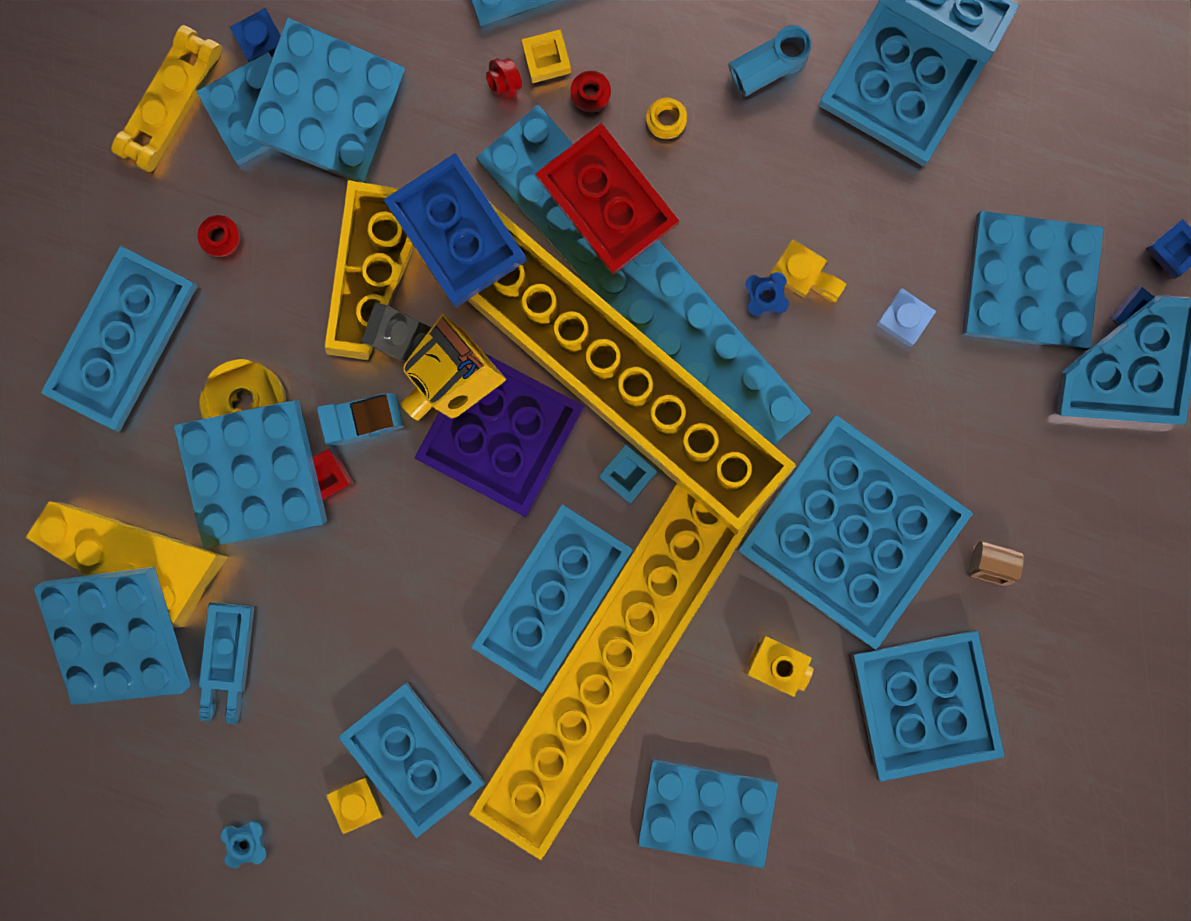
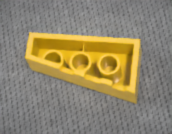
M348 180L325 341L327 355L369 360L373 348L361 343L374 304L376 302L391 306L414 249V245L384 201L385 198L400 188Z
M54 501L47 503L26 536L27 539L86 576L155 567L173 628L184 627L228 558V555L210 551L194 544L170 538L74 505Z

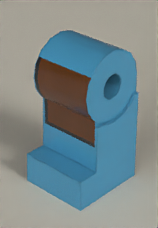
M395 393L380 394L336 405L333 403L317 407L325 444L331 447L377 437L380 434L404 427L397 394Z

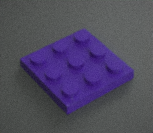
M485 354L504 375L506 380L456 418H450L439 411L414 458L514 512L527 517L585 406Z

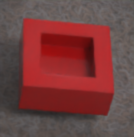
M330 447L313 457L322 500L354 483L334 447Z

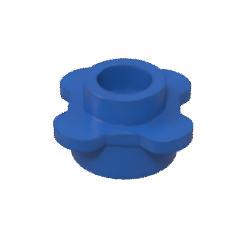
M775 272L770 277L762 278L757 275L748 277L745 286L750 291L751 301L748 304V310L752 315L760 316L764 311L773 310L777 313H783L787 310L789 302L784 297V286L787 280L782 273ZM765 290H769L771 292V296L769 298H765L763 296V292Z

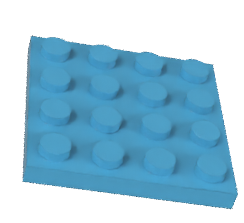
M834 415L737 551L870 648L877 650L973 515V512L838 415Z

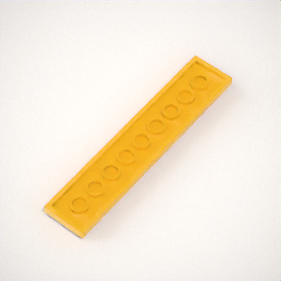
M678 484L675 485L469 815L534 857L542 860L760 509L741 531L735 535Z

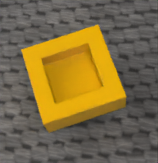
M561 29L521 39L532 83L571 74V65Z
M368 775L326 795L342 834L348 833L384 815Z

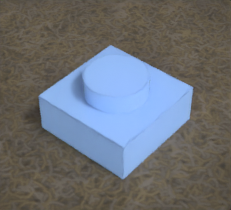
M902 288L898 291L876 325L908 347H912L936 311Z

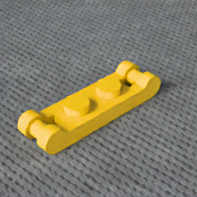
M185 25L181 26L174 36L173 46L127 125L114 138L111 146L112 153L123 159L130 157L136 161L138 167L147 172H152L158 165L198 96L196 91L203 87L222 52V46L211 39L204 41L197 37L196 31ZM190 52L198 55L194 66L185 62ZM142 134L151 138L150 142L145 146L138 144Z

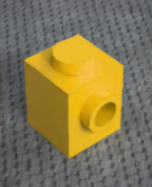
M761 634L744 669V673L795 697L798 689L801 691L806 689L814 668L809 666L812 660L811 657Z

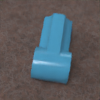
M790 25L781 29L775 38L731 61L728 64V68L739 91L746 97L786 74L799 72L804 68L809 57L812 44L810 35L804 28ZM793 43L801 49L802 53L796 57H789L781 51V46Z

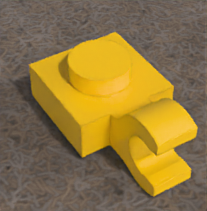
M792 239L770 273V276L775 272L782 273L787 280L785 287L802 298H805L811 288L832 303H836L847 285L839 278L822 272L827 260Z

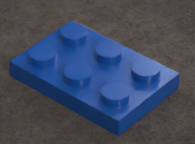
M456 153L384 199L386 205L455 308L527 262L526 256Z

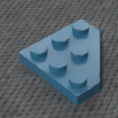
M1157 295L1063 370L1056 413L1060 416L1186 425L1191 396V297Z

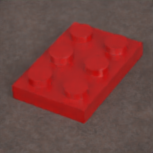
M602 123L535 173L539 183L612 275L679 225V219Z

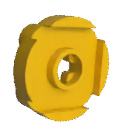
M236 359L219 365L210 373L204 391H201L199 407L204 419L243 411L240 408H233V402L238 400L237 393L240 391H244L247 396L253 395L254 402L250 404V409L286 402V394L280 379L268 368L253 361Z

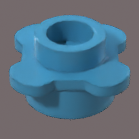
M252 821L239 828L227 826L223 829L221 840L226 844L227 855L224 861L228 867L236 869L242 863L247 862L260 864L266 859L267 850L263 847V827L260 823ZM241 841L247 842L248 846L246 849L241 848Z

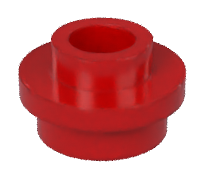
M496 58L489 62V71L486 72V79L492 92L495 95L500 94L506 100L514 97L515 91L522 88L521 76L514 62L509 58L504 60Z
M590 70L578 74L570 87L572 102L578 109L584 112L600 111L608 104L611 97V85L608 79L597 71ZM595 85L598 88L597 94L593 96L586 95L583 92L585 86Z
M214 215L201 223L197 239L200 247L206 253L215 257H224L231 254L237 248L240 241V232L237 225L230 218L223 215ZM223 229L224 237L220 241H212L211 235L213 231Z

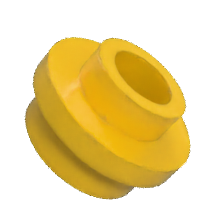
M659 98L647 110V127L658 138H675L685 129L687 123L686 109L681 102L674 98ZM662 114H670L674 122L670 125H663L660 123L659 117Z

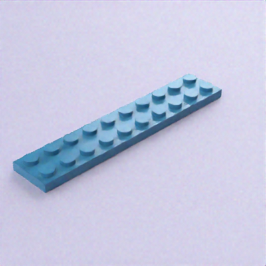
M539 105L535 106L476 157L477 162L591 290L772 445H775L811 413L810 409L659 240L614 275L611 274L536 179V172L572 146L573 143Z

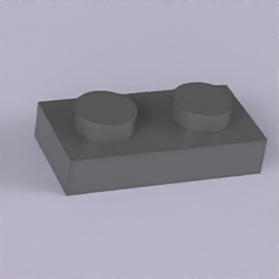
M375 302L361 343L405 363L432 327L388 305Z

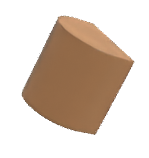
M979 541L972 553L967 574L970 577L1008 586L1021 579L1024 555L1022 552Z

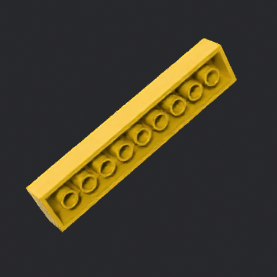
M491 204L526 256L527 262L467 301L737 535L791 474L796 464Z

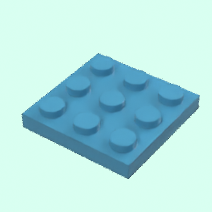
M878 2L818 106L920 165L925 166L986 63L967 55L960 48L939 36L931 34L922 26L902 15L896 14L889 7Z
M287 18L244 137L349 180L364 183L405 67Z
M980 211L976 215L963 335L1081 351L1090 349L1104 227Z
M299 399L173 425L203 548L320 526L328 522Z
M155 567L43 581L34 587L71 705L182 694L191 686Z
M972 630L851 654L876 779L879 782L1005 757L978 631Z

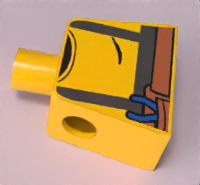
M442 314L403 366V372L416 388L400 404L417 421L432 407L450 418H456L500 386L506 378L466 331Z

